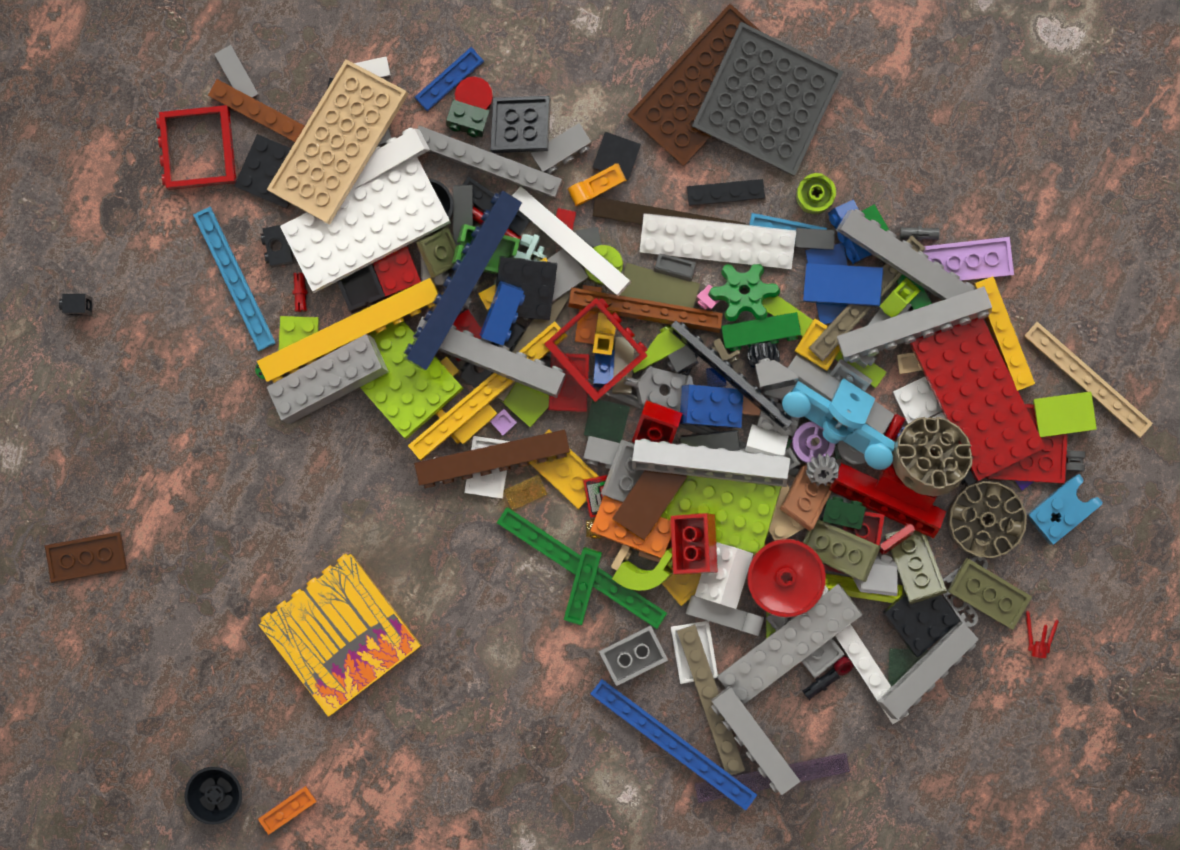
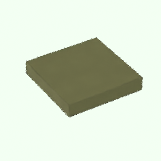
M444 227L416 242L431 278L453 267L454 263H452L456 244L448 227Z

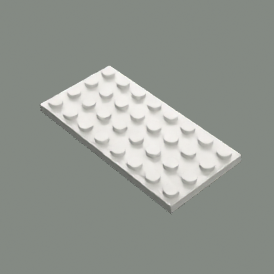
M416 157L350 191L330 225L309 213H305L280 227L312 292L316 293L451 222L421 163Z

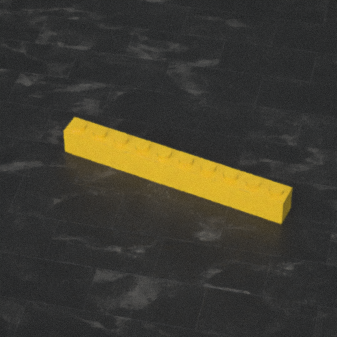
M428 278L258 360L257 363L266 381L272 380L275 383L283 378L282 375L288 372L292 374L299 370L300 366L309 365L316 361L317 358L326 356L365 334L369 335L373 331L380 333L387 329L386 325L392 322L396 325L404 321L403 317L410 314L413 317L421 313L420 309L428 306V308L434 307L433 300L439 292L432 278Z

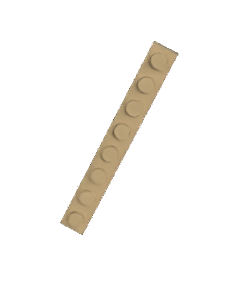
M1036 322L1023 336L1086 392L1091 391L1092 397L1138 438H1141L1153 424L1040 323Z

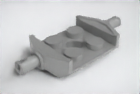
M648 366L642 372L639 379L627 376L624 379L626 380L624 385L636 388L637 399L640 404L645 405L646 400L678 412H680L682 386L694 385L690 375L686 376L652 368V366ZM661 385L668 387V394L666 396L661 395L659 391Z

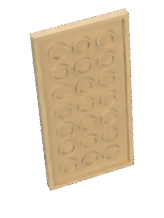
M345 59L267 190L330 225L409 93Z

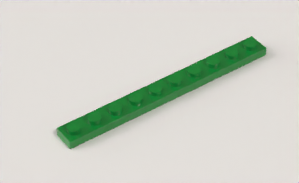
M506 507L497 524L576 575L581 555ZM598 567L593 587L657 629L667 615V612L634 590L621 586L612 579L611 575Z

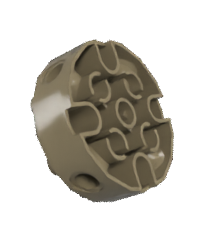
M921 417L906 425L899 435L892 451V463L896 475L905 486L915 492L929 496L948 494L960 485L972 466L971 445L968 437L960 427L949 420L940 417Z
M982 481L965 487L954 497L948 509L947 526L952 540L962 551L974 557L995 558L1007 554L1020 543L1026 531L1027 514L1022 501L1011 488L999 482ZM989 515L988 519H990L991 522L985 525L983 517Z

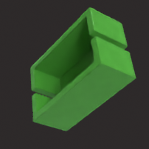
M467 224L461 226L457 243L461 244L455 248L452 263H455L457 259L461 260L464 255L461 252L466 243H471L473 239L471 234L475 229L474 226ZM504 235L484 272L497 275L499 257L516 256L520 239Z

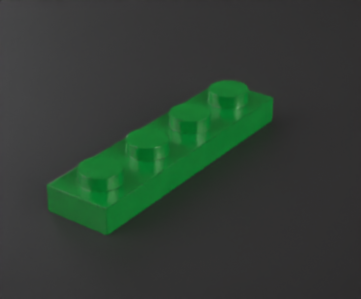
M586 547L583 548L564 616L565 621L578 625L583 624L602 552Z

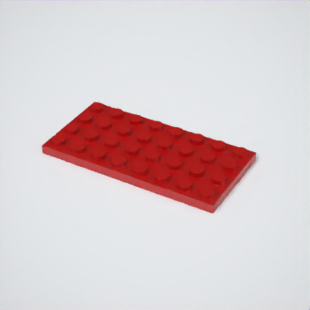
M975 318L966 325L957 324L948 331L942 332V330H939L930 337L923 338L921 336L916 341L910 343L945 418L959 426L969 439L972 452V466L970 469L976 481L1046 448L983 319Z

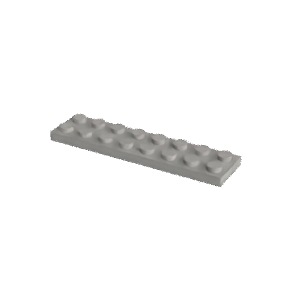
M838 583L821 596L819 601L810 610L792 618L721 672L717 678L725 688L730 686L744 705L863 614Z

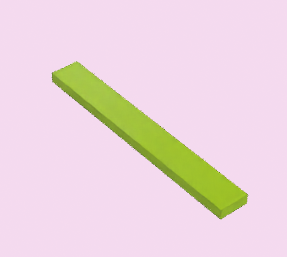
M779 296L766 298L762 302L767 312L772 316L798 312L801 329L800 336L802 337L813 321ZM841 350L835 358L837 362H839L840 359L844 360ZM847 362L872 380L870 385L874 388L878 386L887 373L875 363L871 366L867 364L865 368H862L856 362Z

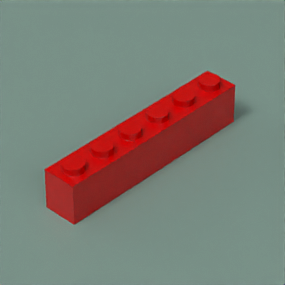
M843 463L840 464L838 478H834V482L831 483L829 488L830 491L851 501L862 502V506L883 514L905 526L912 524L916 531L933 539L935 538L947 511L934 505L931 506L928 512L875 489L878 479L862 473L851 466Z

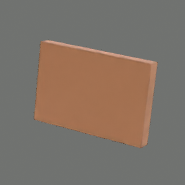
M804 463L793 481L780 510L808 531H811L832 491L829 490L831 482H827L826 486L823 483L819 486L816 485V482L811 483L806 474L807 464Z

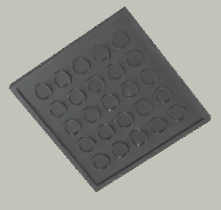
M740 22L691 127L795 176L843 71Z

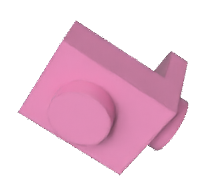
M708 285L696 297L698 305L704 310L709 309L710 311L720 301H713L709 297L708 293L713 288L711 285Z

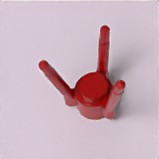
M1027 611L1028 650L1032 651L1031 656L1047 658V653L1050 652V646L1059 621L1055 620L1047 642L1045 640L1048 626L1044 625L1041 641H1035V644H1033L1030 612Z

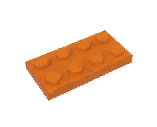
M604 496L590 532L661 559L671 539V520L660 517L644 541L612 519L623 502Z

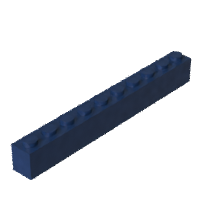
M501 191L499 194L495 193L490 201L492 203L491 208L484 211L481 217L483 222L480 227L476 226L473 230L471 243H466L461 252L464 255L461 260L457 259L454 263L452 276H447L442 285L445 287L444 290L434 298L433 303L435 305L433 309L426 312L423 318L425 323L422 328L420 326L417 328L413 335L415 337L412 344L409 343L404 351V354H406L404 359L422 370L428 369L523 203L505 191Z

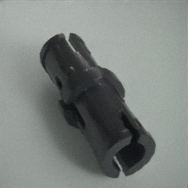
M832 668L822 677H817L816 681L802 690V692L810 701L821 691H826L829 685L840 679V676Z

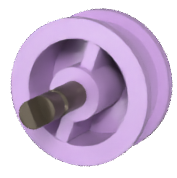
M812 421L801 425L792 437V449L797 458L804 463L811 462L812 456L818 458L819 453L822 457L826 454L830 457L835 448V444L830 443L823 437L822 432L824 429Z

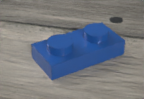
M612 350V355L595 353L594 387H603L613 378L615 350Z

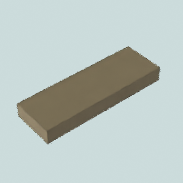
M616 337L613 377L634 359V348L624 337ZM633 369L612 387V394L631 395L632 386L624 385V381H626L624 379L626 376L632 378Z

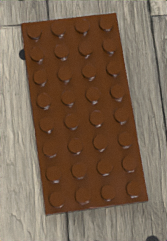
M731 4L720 13L627 115L683 167L712 137L691 126L739 23L743 22L759 30Z

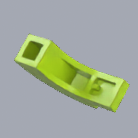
M672 548L665 552L655 569L642 570L627 560L620 565L612 579L625 588L638 591L649 590L660 585L673 574V570L670 569L673 566Z

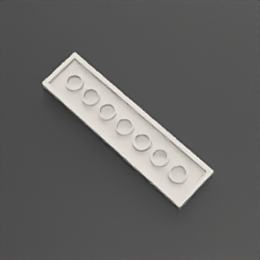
M644 214L640 252L748 265L761 264L766 267L792 269L796 230Z

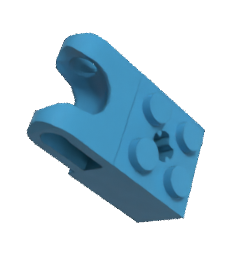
M1080 474L1074 475L1027 513V518L1049 545H1054L1103 503L1099 497L1092 498L1087 502H1082L1078 499L1076 492L1084 481ZM1051 514H1057L1058 521H1051Z

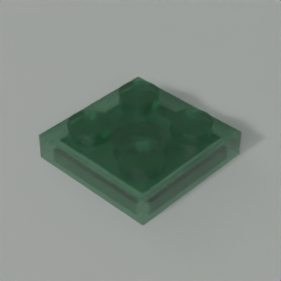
M592 399L584 435L620 443L623 438L630 407L600 399L595 402Z

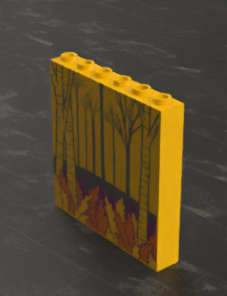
M353 554L341 556L337 560V565L334 567L328 566L322 571L323 575L320 578L314 577L306 583L307 588L303 591L298 589L291 595L292 599L286 602L284 600L276 606L277 611L273 614L268 612L261 618L262 622L258 624L328 717L422 646Z

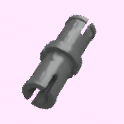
M918 226V228L901 227L900 239H908L912 235L918 241H922V239L939 240V228H922V226Z

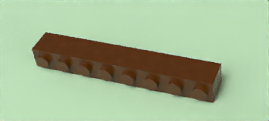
M564 429L414 463L419 486L424 485V489L435 487L436 482L443 481V484H449L454 482V478L461 477L462 480L473 478V474L480 473L481 476L492 474L491 470L495 469L503 472L511 470L510 466L517 464L518 468L529 466V462L537 460L538 464L547 462L548 458L553 456L556 459L565 458L567 453H570L566 430Z

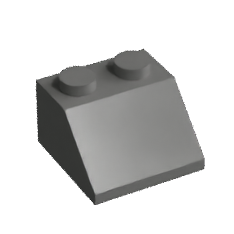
M770 358L759 360V364H755L759 388L762 392L795 385L798 382V374L775 360L770 361Z
M888 555L876 557L866 582L852 577L860 592L897 596V565L893 558Z

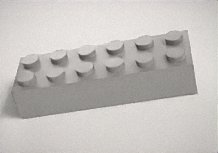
M365 334L267 386V389L281 421L291 424L389 371L374 338Z

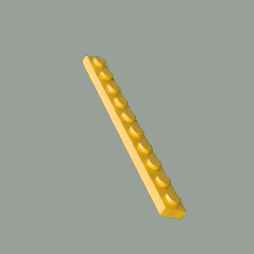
M554 321L519 352L526 354L527 359L532 361L534 359L541 360L550 352L544 343L561 328ZM566 333L555 341L556 345H559L567 338ZM493 373L411 442L408 447L422 461L515 381Z

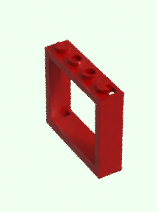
M227 105L159 112L156 124L161 132V136L158 137L159 148H162L163 155H160L161 167H164V174H162L163 186L165 185L168 190L236 183L230 108ZM220 113L226 176L172 181L166 119Z
M597 297L544 343L595 402L648 356L646 353L648 349L641 341L637 343L633 339L635 334L629 327L625 329L620 324L622 319L615 312L611 314L607 309L609 307L607 302L603 298L599 300ZM595 306L600 309L639 354L599 391L595 389L555 343L557 339Z

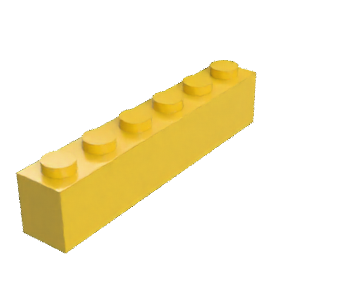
M994 277L973 284L976 287L975 289L985 286L992 305V313L985 320L1017 391L1034 385V379Z

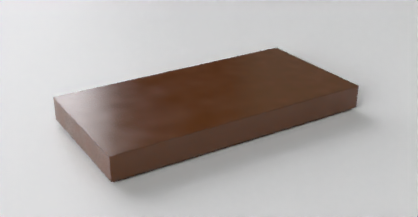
M645 470L612 519L645 541L688 476Z
M121 531L44 545L51 583L128 569Z

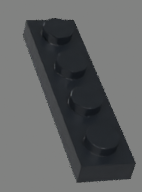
M468 176L462 185H473V203L484 211L486 209L489 210L492 206L490 201L494 193ZM518 211L508 228L520 236L531 220Z
M763 179L687 186L689 206L765 199Z

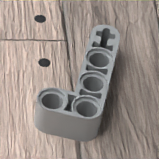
M692 595L686 610L688 615L757 636L760 634L764 617Z

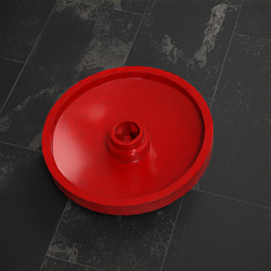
M779 539L764 545L754 555L749 565L747 580L753 599L762 609L776 616L793 617L807 612L819 601L825 588L826 574L822 560L810 546L794 539Z

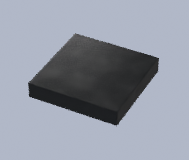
M605 132L592 168L603 171L614 164H619L626 180H629L641 144Z

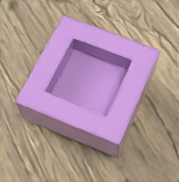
M505 409L490 421L503 436L517 424Z

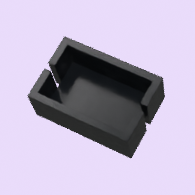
M373 264L337 281L351 313L366 308V303L368 302L370 305L387 299Z

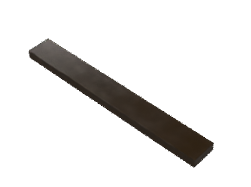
M601 197L595 198L592 215L594 217L643 225L644 214L746 225L744 222Z

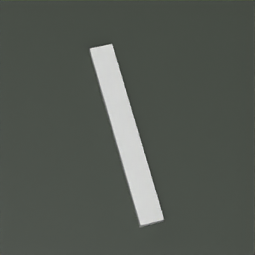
M521 186L512 195L523 202L519 208L521 213L528 217L617 296L631 283L628 278Z

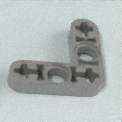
M973 557L970 559L973 562L975 560L983 561L982 567L987 569L988 562L985 558ZM961 566L942 578L943 582L952 583ZM949 592L942 594L960 619V622H964L967 627H972L977 623L978 615L971 605L963 601V605L957 608L953 605V599L956 596L952 595L948 598ZM966 606H968L969 609H967L966 612L969 615L973 614V622H965V614L963 612L959 614L958 611H961Z

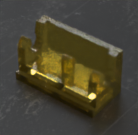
M539 475L504 490L512 510L547 495Z

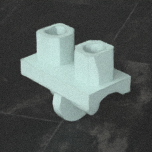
M523 234L520 244L529 247L527 253L525 254L517 250V254L513 258L532 259L533 256H535L534 260L547 258V256L542 254L545 247L539 246L537 252L535 251L540 236L536 234L534 236Z

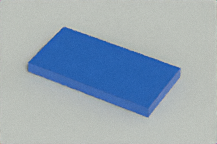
M843 243L834 244V250H805L807 263L848 266ZM816 303L819 321L825 325L831 324L847 305Z
M807 263L803 302L879 307L881 305L884 269L880 267Z

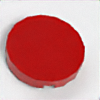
M475 76L467 77L456 87V101L485 110L490 107L493 99L492 89L484 79Z

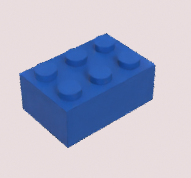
M699 385L682 386L680 412L683 414L679 424L733 429L741 428L743 394L737 389Z

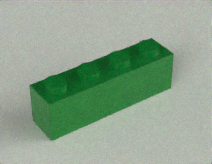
M798 312L766 317L763 320L756 319L721 326L725 349L730 348V351L741 350L743 345H749L750 348V346L764 341L771 342V344L779 343L781 338H786L787 341L796 340L798 335H801Z

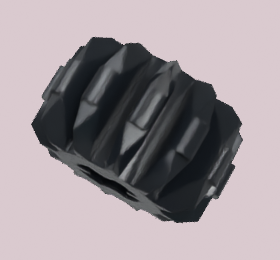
M756 343L747 350V359L753 368L762 359L770 358V361H780V352L774 343Z

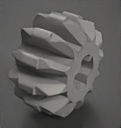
M819 453L818 458L812 456L811 462H807L806 474L811 483L816 482L817 486L823 483L826 486L827 482L833 483L834 478H838L839 465L834 457L830 458L828 454L822 457Z

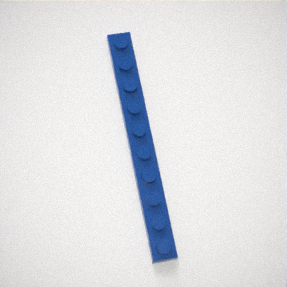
M603 679L600 680L591 692V696L745 811L756 798V793Z

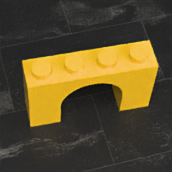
M447 356L441 361L442 365L453 377L460 373ZM488 404L452 434L451 437L457 444L461 442L465 445L497 415L496 411ZM442 408L436 413L439 418L446 414Z

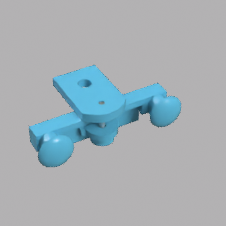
M843 378L831 401L799 381L791 392L783 397L782 407L788 415L796 418L804 416L824 429L822 432L823 437L830 443L837 444L839 441H844L863 453L866 463L874 469L883 470L892 464V451L894 450L895 442L865 423L876 398Z

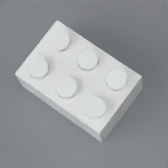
M716 542L718 572L701 574L695 596L736 609L753 553Z

